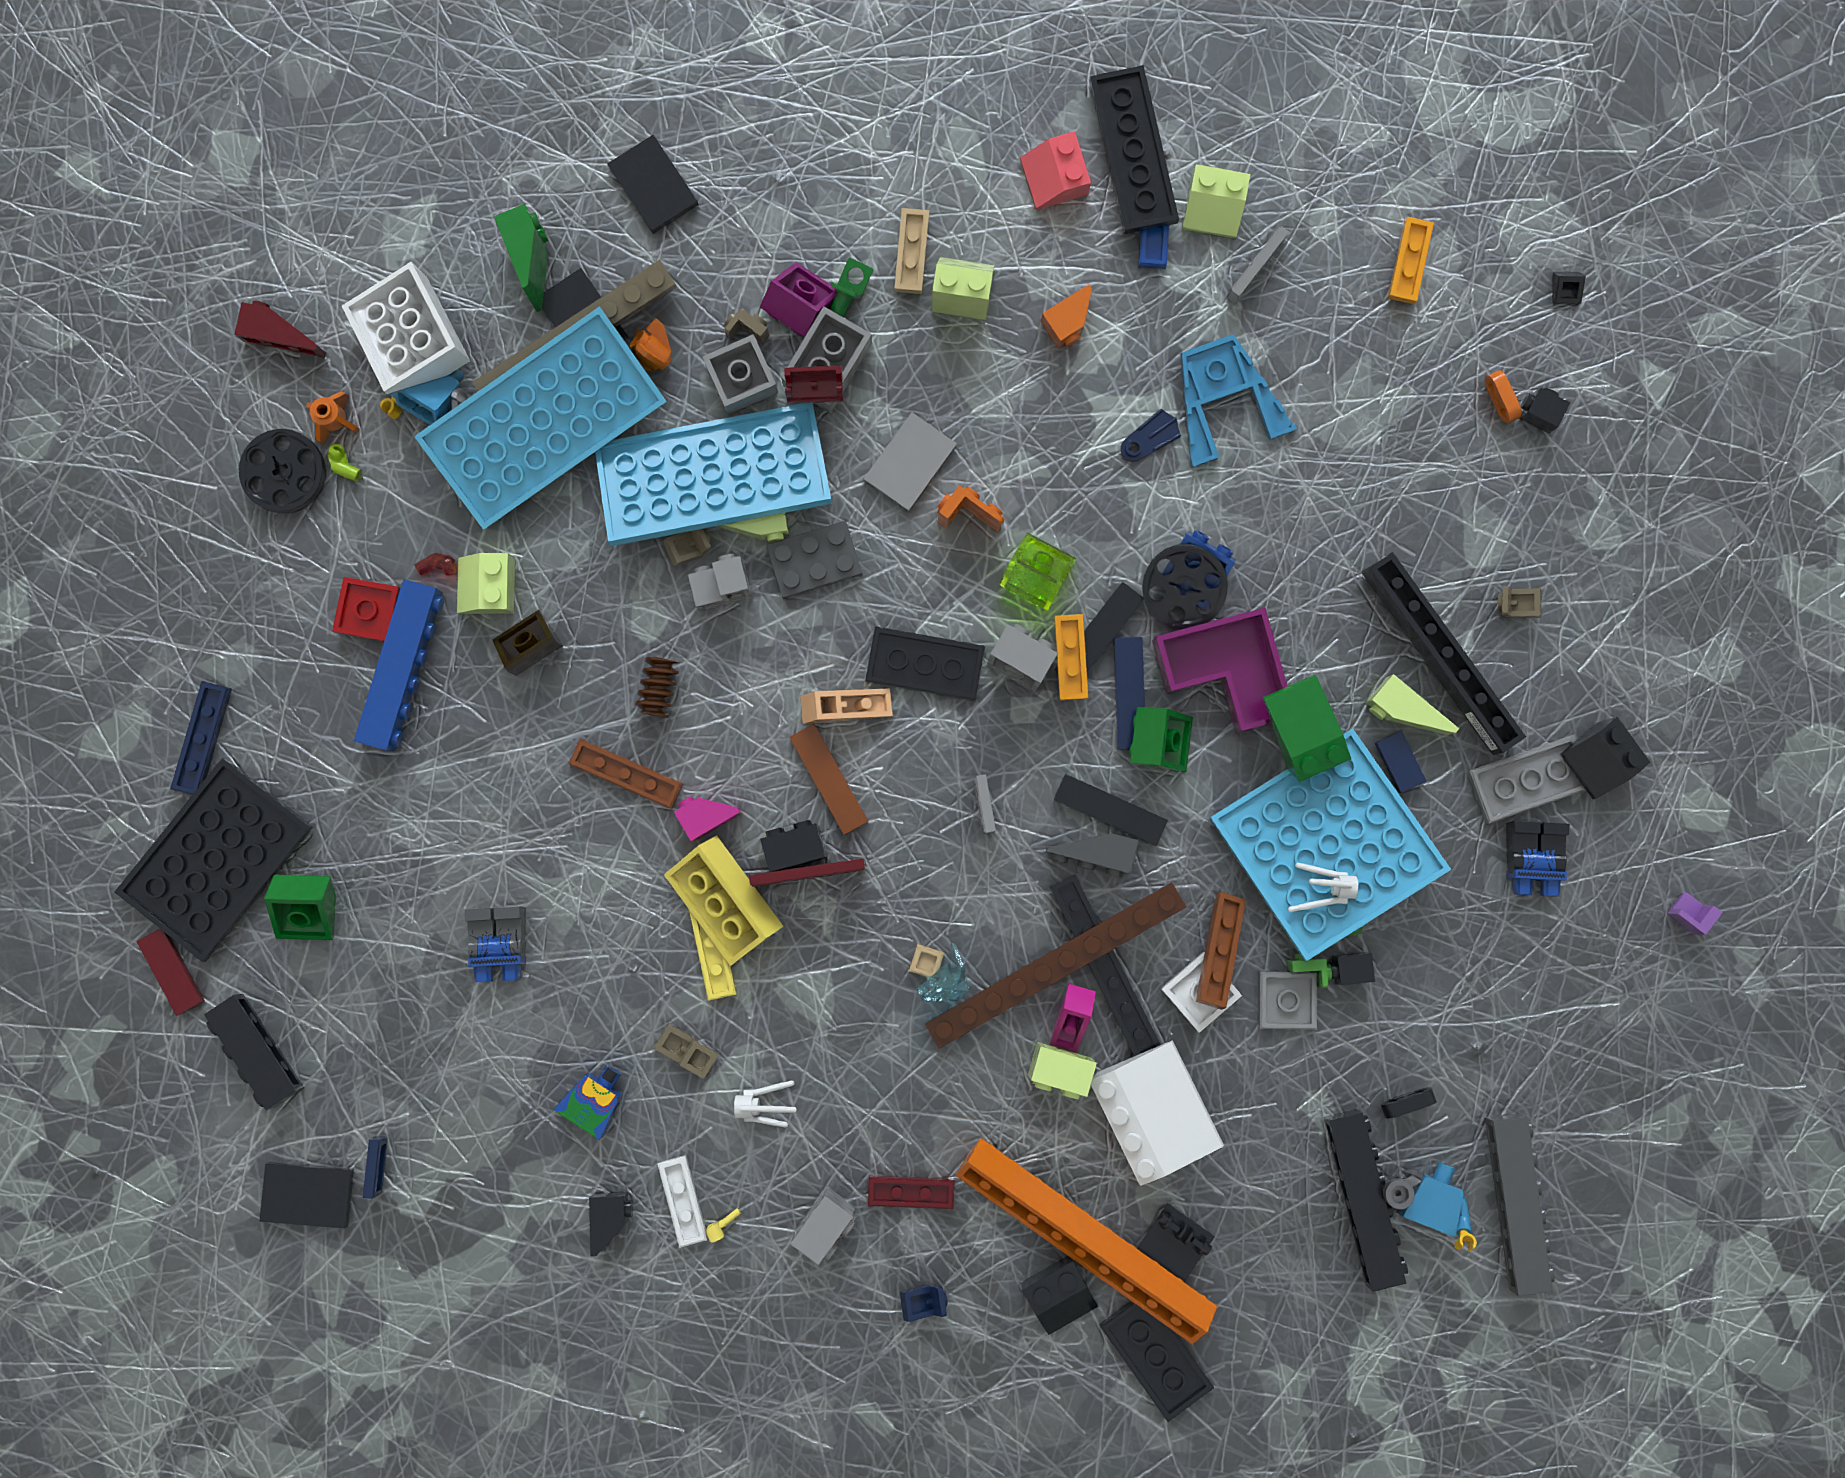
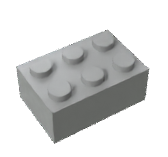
M823 306L787 368L841 366L844 393L873 344L872 334ZM783 373L781 380L783 387L786 388V380ZM838 402L813 404L832 413Z
M1007 624L993 648L987 664L1036 692L1058 653L1054 651L1055 646L1042 638L1036 641L1028 636L1030 632L1018 624L1012 627Z

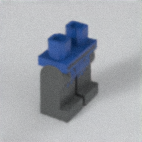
M526 907L465 910V921H467L468 967H474L475 981L493 982V966L502 965L503 981L520 980L521 964H526Z

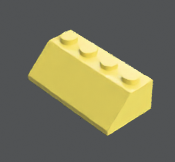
M717 835L698 845L664 874L730 966L784 927L757 889L750 885L748 877ZM714 888L713 894L709 896L708 890Z

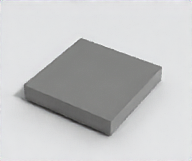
M986 774L979 775L974 778L973 782L982 833H994L996 829Z
M1259 971L1258 1028L1317 1030V973Z

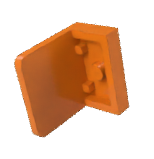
M960 485L951 496L947 493L943 497L937 511L939 514L938 523L946 529L962 508H965L996 532L1002 529L1005 519L1001 516L1003 512L991 503L987 506L979 500L980 495L968 486L964 489Z

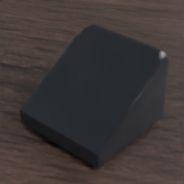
M1553 272V303L1581 304L1586 276L1581 272Z

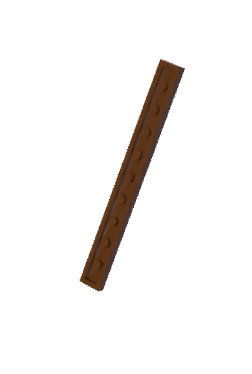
M1171 882L931 1019L925 1025L940 1049L1185 909L1186 905Z

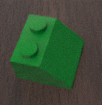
M1137 707V712L1133 719L1134 736L1133 743L1130 746V763L1143 767L1186 772L1193 717L1170 709Z
M274 875L264 900L275 938L333 940L336 895L331 876Z

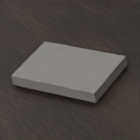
M911 412L864 477V481L909 512L956 448L957 443Z

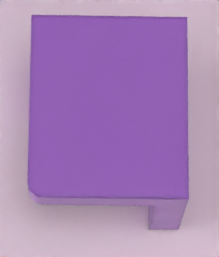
M1684 892L1667 914L1693 934L1706 935L1723 912L1713 905H1703L1689 893Z

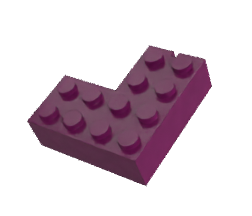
M1266 608L1159 635L1152 640L1167 694L1221 680L1236 734L1264 725H1271L1263 697L1287 687V682Z

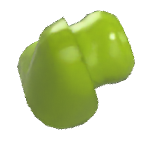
M331 445L327 453L331 470L335 474L358 482L362 470L349 465L342 445Z

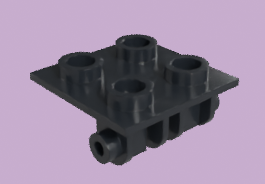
M1167 1203L1137 1249L1185 1282L1202 1255L1207 1256L1211 1251L1212 1246L1210 1243L1215 1236Z

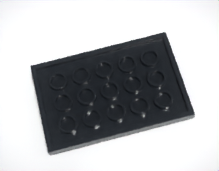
M222 758L115 890V893L201 962H206L269 884L273 876L276 875L312 830L313 826L228 759Z

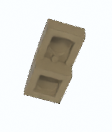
M669 1022L653 1046L655 1050L678 1062L681 1067L702 1079L705 1078L719 1055L699 1040Z

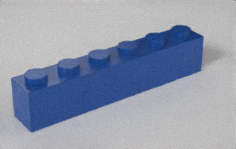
M403 579L354 738L355 742L394 752L395 748L400 746L403 739L401 728L404 720L409 718L411 712V704L409 702L412 693H416L420 679L417 677L420 666L423 667L427 660V643L435 634L436 624H434L436 614L441 612L444 604L443 592L437 588Z

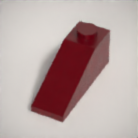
M253 301L252 304L241 303L234 334L243 342L325 358L326 352L270 309V305L260 301Z

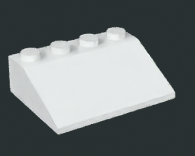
M412 262L342 305L368 361L386 394L448 376L470 362L428 278Z
M1173 1040L1101 1070L1093 1076L1091 1086L1140 1186L1165 1177L1224 1146Z

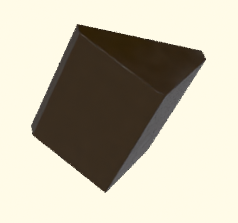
M537 610L492 640L504 668L515 676L563 646L540 610Z

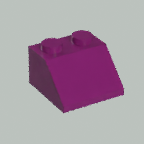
M795 262L771 280L760 308L766 311L770 317L790 327L794 333L805 337L823 306L830 310L837 291H835L836 288Z

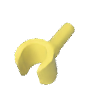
M738 1208L724 1219L708 1225L706 1233L711 1243L724 1237L722 1228L741 1214Z

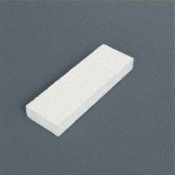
M683 1155L659 1162L658 1168L679 1248L708 1240L687 1156Z

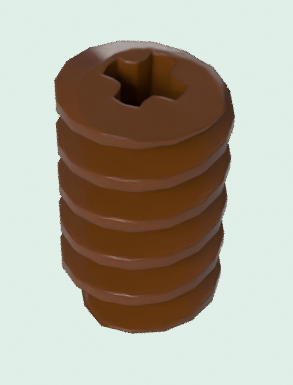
M646 657L645 662L652 667L642 670L649 678L641 679L640 684L647 689L638 690L637 694L644 698V700L636 701L635 706L642 710L639 711L641 713L669 718V715L663 712L662 709L672 705L665 700V697L674 696V693L668 690L667 687L676 685L677 682L672 680L670 675L679 674V671L672 667L673 664L679 663L659 657Z

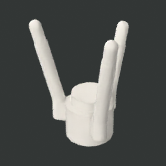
M1295 864L1296 868L1333 877L1332 880L1310 879L1309 883L1331 886V894L1337 895V897L1290 906L1288 908L1289 912L1332 904H1347L1348 899L1357 898V876H1349L1347 872H1336L1308 864Z
M794 1081L782 1082L755 1090H744L743 1095H736L734 1102L735 1118H744V1122L788 1127L787 1122L755 1115H759L760 1112L795 1113L796 1107L760 1106L759 1098H754V1096L794 1086Z

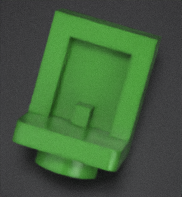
M1295 954V959L1287 960V971H1316L1317 987L1328 988V981L1332 980L1331 965L1327 964V959L1311 958L1305 962L1300 954Z

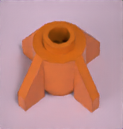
M655 318L646 327L649 333L637 328L634 331L635 337L630 343V348L633 349V354L645 370L650 371L665 369L672 359L670 357L671 347L665 326Z
M340 391L328 398L321 397L313 403L307 402L305 408L310 410V416L315 422V440L324 445L330 434L329 431L334 432L342 427L358 434L360 429L346 420L345 411L342 409L349 398L346 393Z

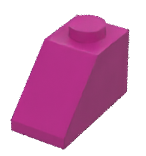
M692 796L678 803L679 809L674 811L692 842L742 814L740 808L699 797L694 800Z
M1068 983L1056 1018L1050 1045L1077 1053L1092 1016L1096 991Z

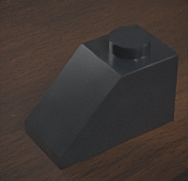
M628 1192L593 1193L589 1197L590 1257L597 1256L629 1221V1217H633V1200H628Z

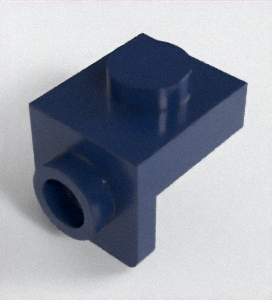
M926 1284L899 1291L904 1321L911 1322L933 1315L938 1317L947 1316L946 1307L948 1300L941 1286Z

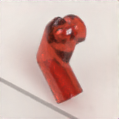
M433 553L414 564L421 576L435 568L443 570L445 575L450 576L458 569L452 556L441 553Z

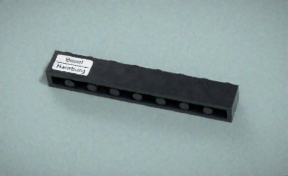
M1393 552L1364 571L1362 575L1492 755L1502 754L1526 737L1395 554Z

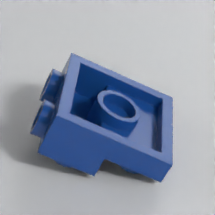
M1195 530L1193 533L1187 531L1180 544H1192L1207 549L1218 558L1225 569L1226 575H1228L1236 561L1232 557L1234 552L1222 544H1219L1218 547L1208 543L1210 538L1198 530ZM1191 552L1186 555L1185 562L1189 567L1195 568L1201 564V557L1199 554ZM1171 561L1168 562L1162 574H1169L1173 571L1174 566ZM1209 573L1205 576L1204 582L1208 587L1215 588L1221 583V578L1216 573ZM1184 580L1182 584H1177L1181 588V593L1186 594L1187 590H1193V587L1189 586L1190 581ZM1203 599L1196 605L1206 610L1210 601Z

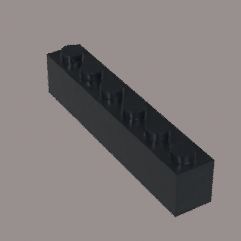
M1354 1109L1323 1117L1366 1286L1375 1292L1407 1284L1404 1274H1408V1268L1404 1257L1399 1256L1397 1246L1401 1245L1397 1229L1392 1228L1390 1217H1393L1392 1206L1383 1197V1189L1386 1183L1382 1172L1377 1170L1375 1161L1379 1160L1375 1144L1370 1143L1368 1133L1372 1129L1368 1116Z

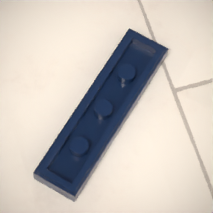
M1142 637L1113 639L1117 750H1130L1134 736L1133 719L1136 715L1137 707H1145Z
M201 681L170 789L193 795L206 779L232 691L231 688Z

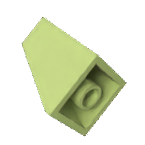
M940 257L936 265L932 290V312L986 320L994 265Z

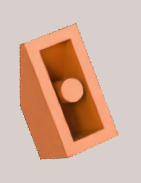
M1089 284L1042 313L1041 323L1058 349L1065 344L1067 347H1070L1081 339L1080 335L1084 328L1092 292Z

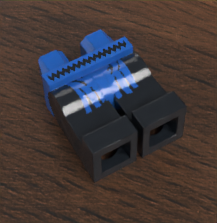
M1526 821L1506 823L1507 879H1512L1514 895H1532V880L1540 881V896H1559L1561 881H1567V872H1565L1567 865L1566 835H1569L1570 824Z

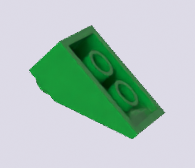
M526 204L498 214L494 218L521 286L536 312L542 310L549 254L545 243L549 239L536 212L530 214Z
M1315 674L1263 697L1287 770L1299 782L1351 760L1342 730Z

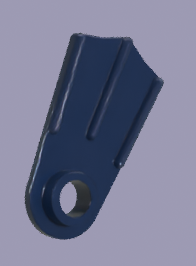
M1159 409L1122 442V456L1128 461L1135 462L1180 438L1181 434L1177 418L1168 414L1163 409ZM1136 444L1139 449L1138 452H1130L1129 445Z

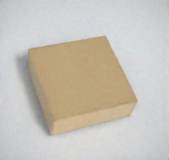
M917 944L909 971L936 980L944 952Z

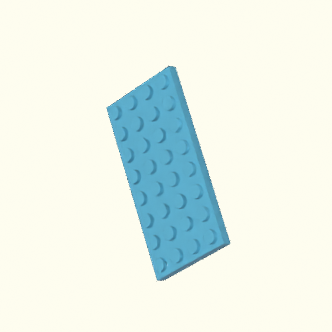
M599 306L414 437L484 530L667 401Z
M813 403L796 404L615 439L595 451L610 547L832 504Z

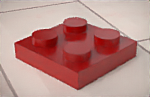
M343 577L332 632L384 642L401 588Z

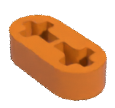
M1498 370L1486 375L1485 386L1501 420L1504 423H1509L1521 418L1520 404L1505 373Z

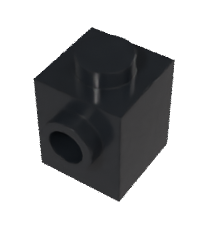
M1540 387L1533 394L1528 393L1521 404L1523 412L1519 419L1549 434L1559 427L1570 402L1558 397L1559 394L1554 390Z

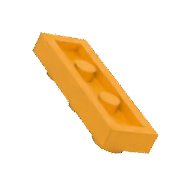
M1408 216L1404 220L1387 299L1409 304L1417 302L1434 222Z
M1083 614L1054 616L1056 652L1058 653L1059 701L1088 699Z

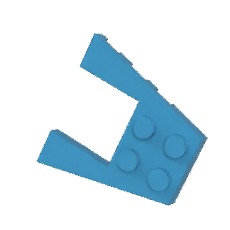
M1234 334L1180 354L1191 468L1219 458L1201 406L1238 392L1251 389L1269 440L1297 430L1296 425L1292 424L1284 412L1285 409L1279 400H1276L1268 388L1269 385L1259 375L1253 366L1254 363Z

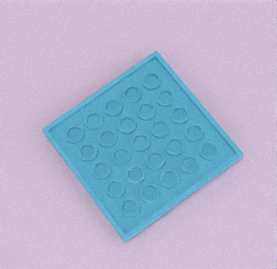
M1353 728L1343 734L1351 760L1301 782L1288 770H1285L1210 817L1211 822L1305 962L1451 870ZM1295 864H1308L1336 872H1347L1349 876H1357V898L1348 899L1347 904H1332L1289 912L1288 908L1290 906L1337 897V895L1331 894V886L1309 883L1310 879L1332 880L1333 877L1296 868Z

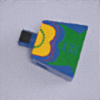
M606 1065L599 1078L589 1072L561 1100L554 1111L600 1140L606 1134L623 1095L613 1088L621 1075L620 1072Z

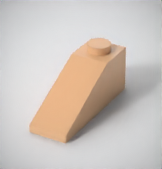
M890 688L814 691L800 696L803 724L893 716Z

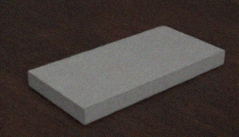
M1575 734L1467 771L1486 824L1586 790L1560 755L1577 740Z

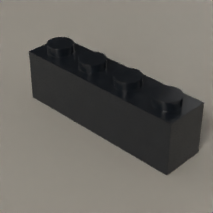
M244 994L232 995L204 1014L208 1020V1029L213 1035L219 1037L223 1043V1052L229 1059L234 1060L239 1068L237 1070L239 1077L245 1083H249L254 1091V1100L260 1107H264L265 1110L275 1108L304 1088Z

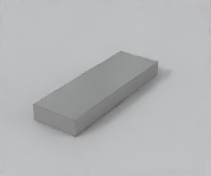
M1282 226L1276 230L1231 288L1227 296L1230 302L1234 305L1284 242L1289 233L1288 230Z

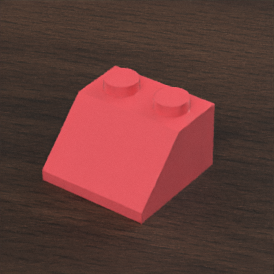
M1075 131L1047 139L1020 157L1036 210L1089 194L1091 181Z

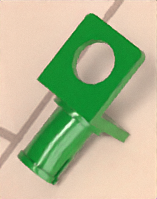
M849 258L838 283L832 282L831 284L832 287L836 288L835 291L837 293L830 310L844 318L851 300L862 298L873 273V268ZM856 267L860 268L864 275L863 280L859 284L851 283L848 278L849 271Z

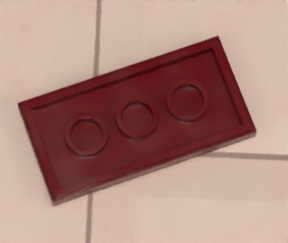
M862 858L749 875V881L752 887L851 873L864 871L866 863L865 859Z

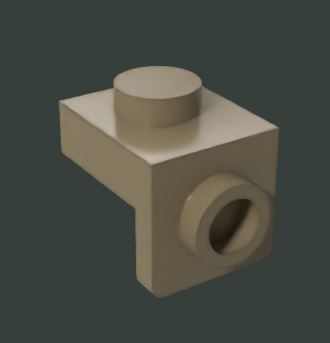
M742 308L737 313L733 312L724 324L726 337L730 340L733 339L741 328L750 335L754 334L755 339L762 344L769 337L766 321L757 314L751 316Z
M703 529L679 533L663 540L665 549L674 567L703 557L711 548L709 534Z
M1503 587V594L1498 595V610L1502 611L1506 618H1541L1542 589H1511L1510 587Z

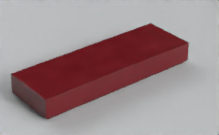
M159 928L136 941L176 1016L187 1012L205 1001L169 935Z
M869 1175L868 1206L953 1209L954 1179Z

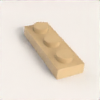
M902 208L895 292L922 294L929 210Z

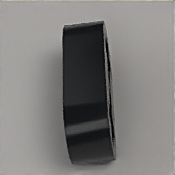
M1426 1087L1388 1099L1380 1105L1385 1118L1389 1119L1431 1106L1437 1101L1432 1087Z

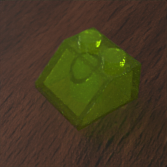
M1027 532L1010 560L999 585L1005 587L1009 592L1018 594L1031 601L1034 605L1049 610L1076 558Z

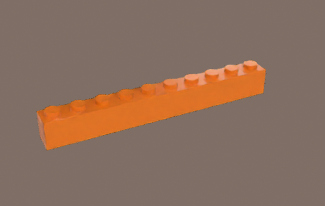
M980 1138L971 1148L955 1176L1192 1345L1208 1332L1217 1305L1160 1266L1159 1263L1139 1251L1134 1245L1115 1234L1110 1228L1094 1219L1086 1211L1070 1202L1062 1194L1042 1182L1041 1179L1025 1170L1016 1161L1011 1160L997 1150L992 1144Z

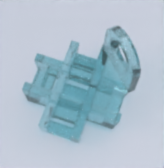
M955 943L951 944L957 966L951 968L950 963H946L934 975L928 976L925 983L918 985L916 988L922 1001L957 1002L969 991L965 967Z

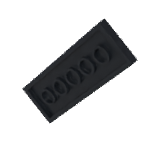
M1144 65L1090 76V87L1124 234L1178 224L1179 216Z

